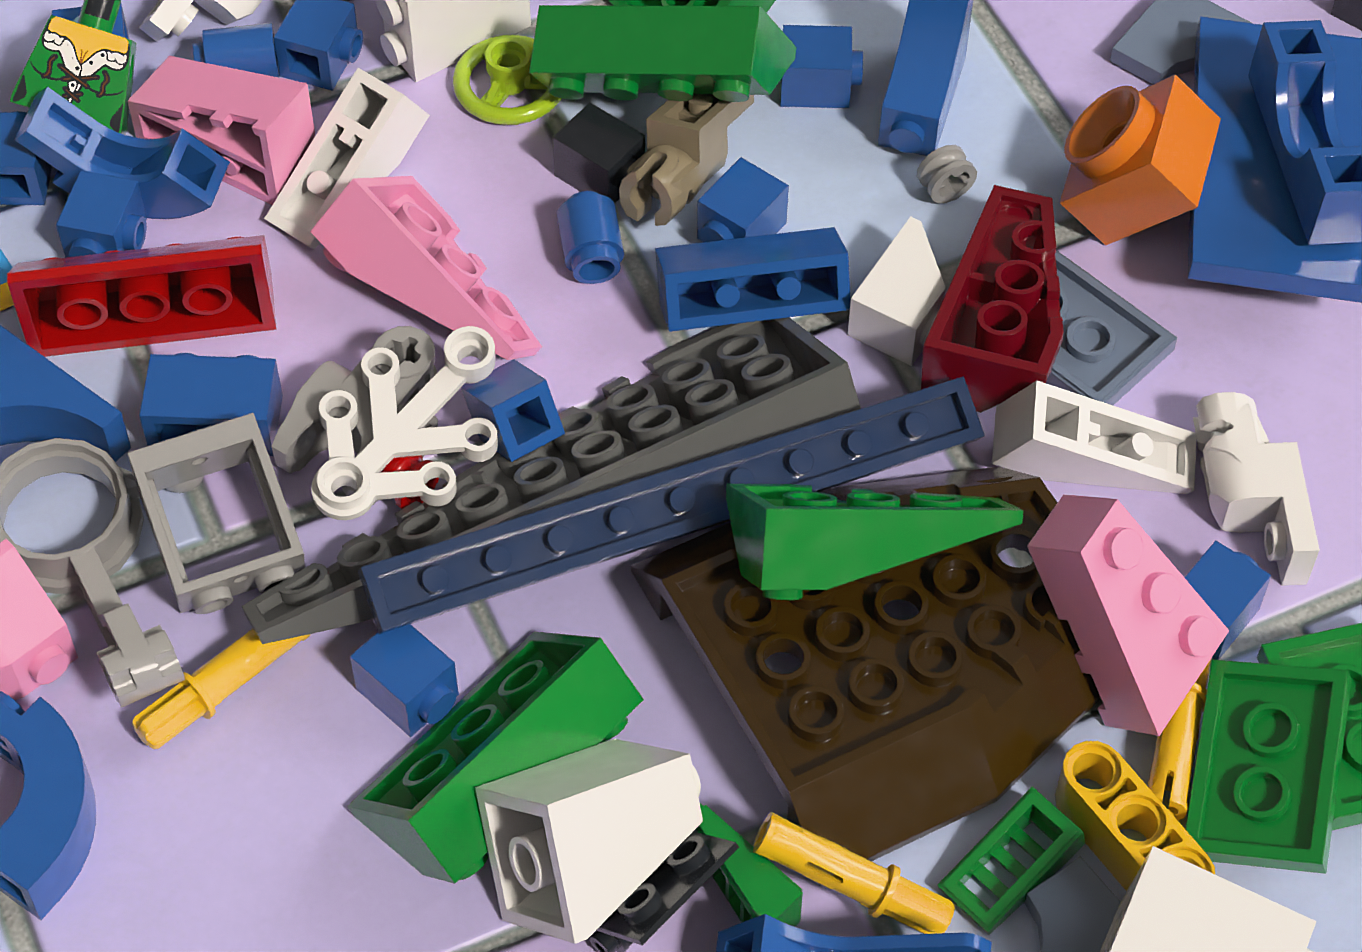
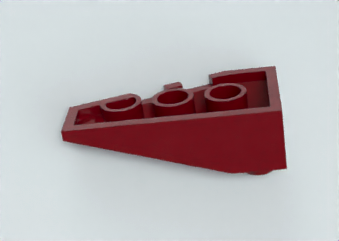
M998 185L993 186L924 343L921 390L964 376L976 412L981 413L1001 404L1035 381L1047 382L1063 342L1064 333L1063 319L1060 316V283L1056 268V235L1053 199L1051 197Z

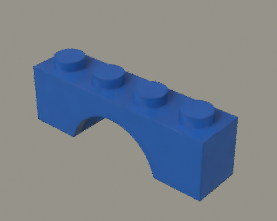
M1321 20L1263 22L1248 77L1308 245L1362 242V146H1345L1339 133L1334 104V80L1337 60Z

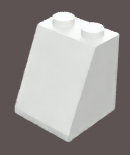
M375 0L384 23L385 33L380 36L383 51L394 66L401 64L415 82L421 81L457 63L467 50L485 39L501 35H514L531 26L530 0Z
M612 739L475 787L502 921L574 944L588 939L703 822L698 798L701 784L698 773L692 765L690 753L619 739Z
M1153 846L1120 902L1100 952H1314L1308 949L1307 946L1316 921Z

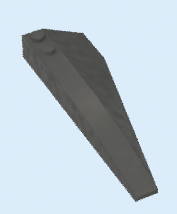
M790 317L721 325L662 351L646 361L648 369L652 372L647 377L631 384L628 378L621 376L602 388L605 399L593 407L579 409L572 406L560 413L559 417L565 431L564 435L513 462H510L496 452L492 458L479 462L456 476V494L449 503L443 506L430 505L426 508L418 501L411 503L395 513L398 522L397 526L379 537H370L364 533L358 535L342 545L343 549L339 552L337 562L326 568L322 564L313 563L294 574L293 577L282 581L244 604L242 609L262 644L372 620L374 618L358 573L361 567L859 410L861 407L848 362ZM448 482L442 485L443 488L447 486Z

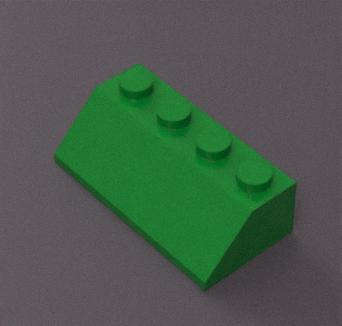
M539 5L529 73L546 86L551 95L563 99H581L584 92H600L607 97L617 100H635L638 97V93H657L660 97L673 101H689L693 99V94H713L716 98L724 101L744 102L749 99V95H770L794 61L797 47L761 6Z
M534 631L466 694L442 720L435 723L356 797L347 808L356 819L422 875L455 884L459 880H464L475 874L488 860V848L475 787L612 739L625 728L628 723L627 716L644 699L600 637Z

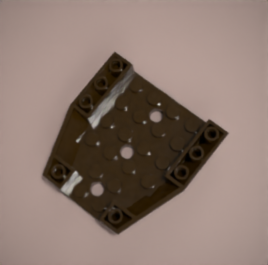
M997 466L833 487L818 492L836 496L837 500L847 501V494L852 493V488L871 489L876 493L898 496L902 505H909V496L913 493L993 497L1022 509L1023 521L1020 525L827 590H803V598L799 600H776L764 597L762 590L741 576L731 522L631 565L633 576L660 621L672 615L676 618L788 804L787 820L818 836L835 842L867 860L874 861L997 802L1101 699L1091 674L1081 672L1075 658V654L1080 651L1068 620L1058 619L1034 561L1025 567H1012L1005 564L998 556L1001 551L1008 548L1025 551L1031 556L1027 547L1058 503L1040 477ZM900 599L912 603L919 613L911 619L898 620L890 617L884 611L883 606L892 600ZM785 652L797 657L802 665L792 673L779 674L770 670L766 666L765 660L772 654Z

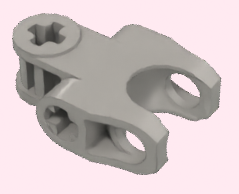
M398 326L387 330L378 337L371 348L383 347L390 349L399 359L400 379L395 386L397 414L438 373L434 365L435 346L431 337L422 329L412 326ZM327 361L318 367L299 389L292 407L279 427L271 446L276 466L289 473L300 471L319 452L328 449L327 431L323 428L320 421L319 402L325 394L334 390L346 391L356 399L359 419L351 433L353 448L358 453L357 456L374 439L370 389L365 385L362 378L361 361L352 371L334 361ZM378 364L373 366L370 371L377 375H383L388 373L391 367L385 364ZM335 407L328 414L334 418H342L349 413V410L345 407ZM433 416L423 428L438 427L436 416ZM342 486L346 496L356 492L353 487Z

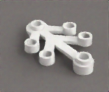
M465 326L454 330L447 337L444 344L445 365L398 414L395 386L400 379V366L397 355L392 350L383 347L374 348L365 353L361 360L363 381L370 389L374 439L356 458L351 433L359 419L356 399L353 395L343 390H334L322 397L319 402V414L321 424L327 431L329 461L317 471L313 478L312 496L316 507L324 515L336 520H352L368 512L375 500L420 496L421 500L428 505L443 506L455 497L457 490L456 475L448 464L435 461L425 464L420 471L381 472L393 458L461 452L470 461L483 462L494 456L498 448L497 429L491 421L485 418H472L463 423V425L423 428L465 383L473 384L480 382L492 373L495 367V343L488 332L474 326ZM469 356L476 357L481 361L471 365L460 363L463 358ZM378 364H385L391 367V370L383 375H377L370 371L373 366ZM335 407H345L349 410V413L342 418H334L328 414ZM475 434H483L489 438L487 443L480 446L470 444L467 440ZM433 478H442L448 482L447 486L439 490H432L425 485ZM342 486H350L356 490L354 494L346 497L334 495V492Z

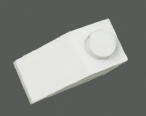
M910 216L854 293L850 303L848 336L910 366L913 365L923 351L926 338L944 300L946 289L920 220Z

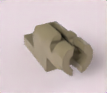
M693 94V99L689 101L667 100L646 119L647 152L627 170L628 174L624 177L619 187L620 204L625 214L638 222L651 210L653 196L659 199L661 203L660 209L655 213V226L669 223L686 204H689L694 199L702 186L725 166L728 154L727 127L754 103V95H749V99L744 102H729L718 99L713 94Z

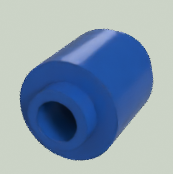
M582 191L573 194L560 205L556 213L565 265L573 272L574 278L581 283L597 284L609 281L620 272V263L624 258L615 204L609 197L593 191Z

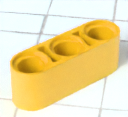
M1084 741L1074 745L1066 753L1055 792L1056 806L1058 810L1084 832L1085 844L1126 892L1153 846L1215 874L1214 864L1206 852L1116 750L1108 744L1099 741ZM1090 779L1096 781L1103 788L1088 789L1076 780ZM1133 829L1139 831L1147 840L1134 841L1128 839L1120 830Z

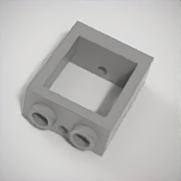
M254 413L128 452L132 474L180 613L195 609L196 614H208L221 610L234 601L232 596L258 588L260 593H264L305 568L304 552ZM249 462L280 552L188 581L158 491Z

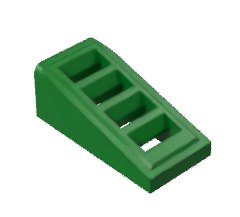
M1032 786L938 883V889L990 935L1025 902L1028 892L1057 873L1085 844L1084 832ZM1030 823H1033L1053 841L1047 850H1044L1023 831ZM1012 840L1035 860L1028 869L1004 849ZM992 858L1017 879L1010 888L1004 885L984 866ZM973 875L999 898L991 908L985 905L964 885Z
M700 803L703 822L694 832L733 841L739 846L712 877L741 923L767 914L781 922L796 927L801 922L802 889L767 858L754 853V847L707 805L703 806Z

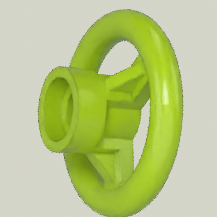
M501 35L477 43L462 55L453 74V88L460 104L475 117L493 124L518 125L534 121L549 113L562 98L551 95L548 92L549 89L529 73L534 38L527 36ZM485 60L491 87L479 99L471 89L470 76L476 65ZM524 89H547L539 99L530 104L513 108L500 107L509 95L519 94Z

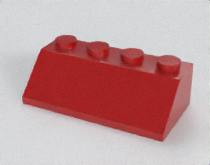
M264 235L231 237L225 240L190 244L176 243L164 247L129 251L114 250L102 254L67 258L53 257L41 261L18 263L7 273V284L26 344L44 357L277 330L272 273Z

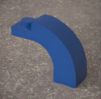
M0 691V757L24 775V785L20 800L13 813L0 827V891L39 920H42L73 885L89 855L96 826L95 793L74 734L54 707L42 697H39L24 711L14 699Z

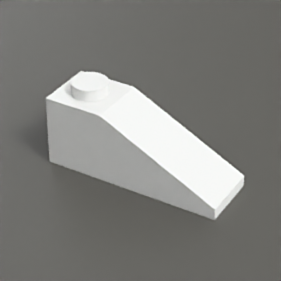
M357 68L264 219L314 250L320 242L310 231L353 178L387 177L401 163L430 115L401 92L362 69Z
M1035 381L996 406L992 464L1037 476L1045 481L1188 494L1194 491L1197 433L1040 381Z

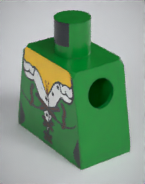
M84 0L77 23L51 15L12 92L10 102L30 108L35 96L46 87H49L97 122L111 130L126 135L129 119L127 101L131 97L136 42L112 34L121 0Z

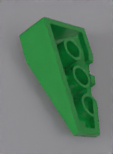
M726 485V500L741 576L762 590L764 597L776 600H799L803 598V590H827L1020 525L1023 521L1022 509L993 497L913 493L909 496V505H902L898 496L876 493L871 489L852 488V493L847 494V501L837 500L836 496L812 492V486Z

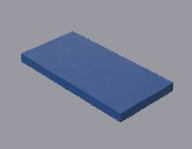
M1200 16L1196 31L1194 93L1221 120L1198 207L1190 210L1188 279L1362 303V242L1308 245L1248 77L1262 25ZM1327 34L1337 60L1334 80V104L1339 133L1345 146H1362V38Z

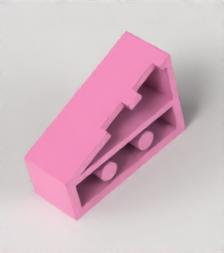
M168 56L127 101L136 138H165L183 128L230 162L223 177V182L271 205L277 199L315 137L307 83L174 56Z
M1063 494L1028 544L1029 552L1058 619L1068 620L1080 651L1075 654V658L1081 672L1091 674L1103 701V704L1098 707V711L1104 725L1160 736L1229 630L1118 499Z

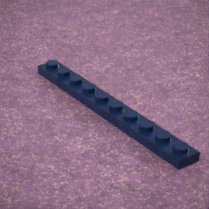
M963 376L361 567L358 573L378 633L382 634L730 521L726 500L727 484L812 486V492H820L983 438L985 434Z

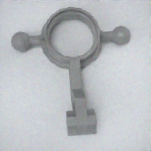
M54 438L28 444L7 457L0 465V542L7 539L15 547L45 593L66 594L81 590L108 645L107 648L96 653L109 687L121 708L184 681L183 670L165 630H162L161 626L158 625L142 632L129 604H122L109 578L123 567L137 548L144 517L139 500L141 497L132 472L119 467L106 451L82 440ZM62 472L85 474L103 483L116 498L112 521L99 537L80 549L59 554L35 553L15 544L4 530L8 506L21 489L40 477ZM204 476L166 489L179 494L192 491L201 484Z

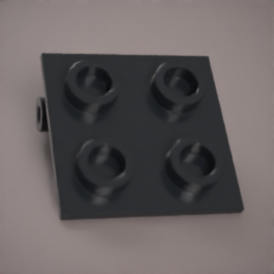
M693 831L590 936L589 940L592 946L598 952H626L632 943L643 946L739 848L737 843Z

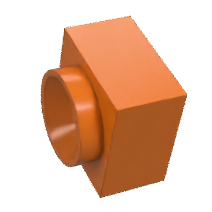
M1176 74L1141 91L1132 86H1120L1106 92L1083 111L1069 131L1064 146V153L1067 160L1071 162L1059 203L1105 246L1197 208L1221 118Z

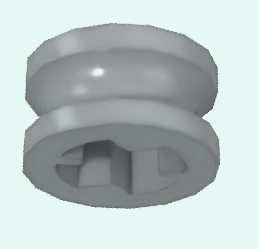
M945 145L931 152L921 162L917 169V178L924 187L928 188L927 192L934 202L948 203L965 194L973 186L977 178V171L973 164L966 160V155L961 147Z

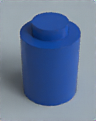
M272 23L203 30V42L193 43L194 61L279 78Z

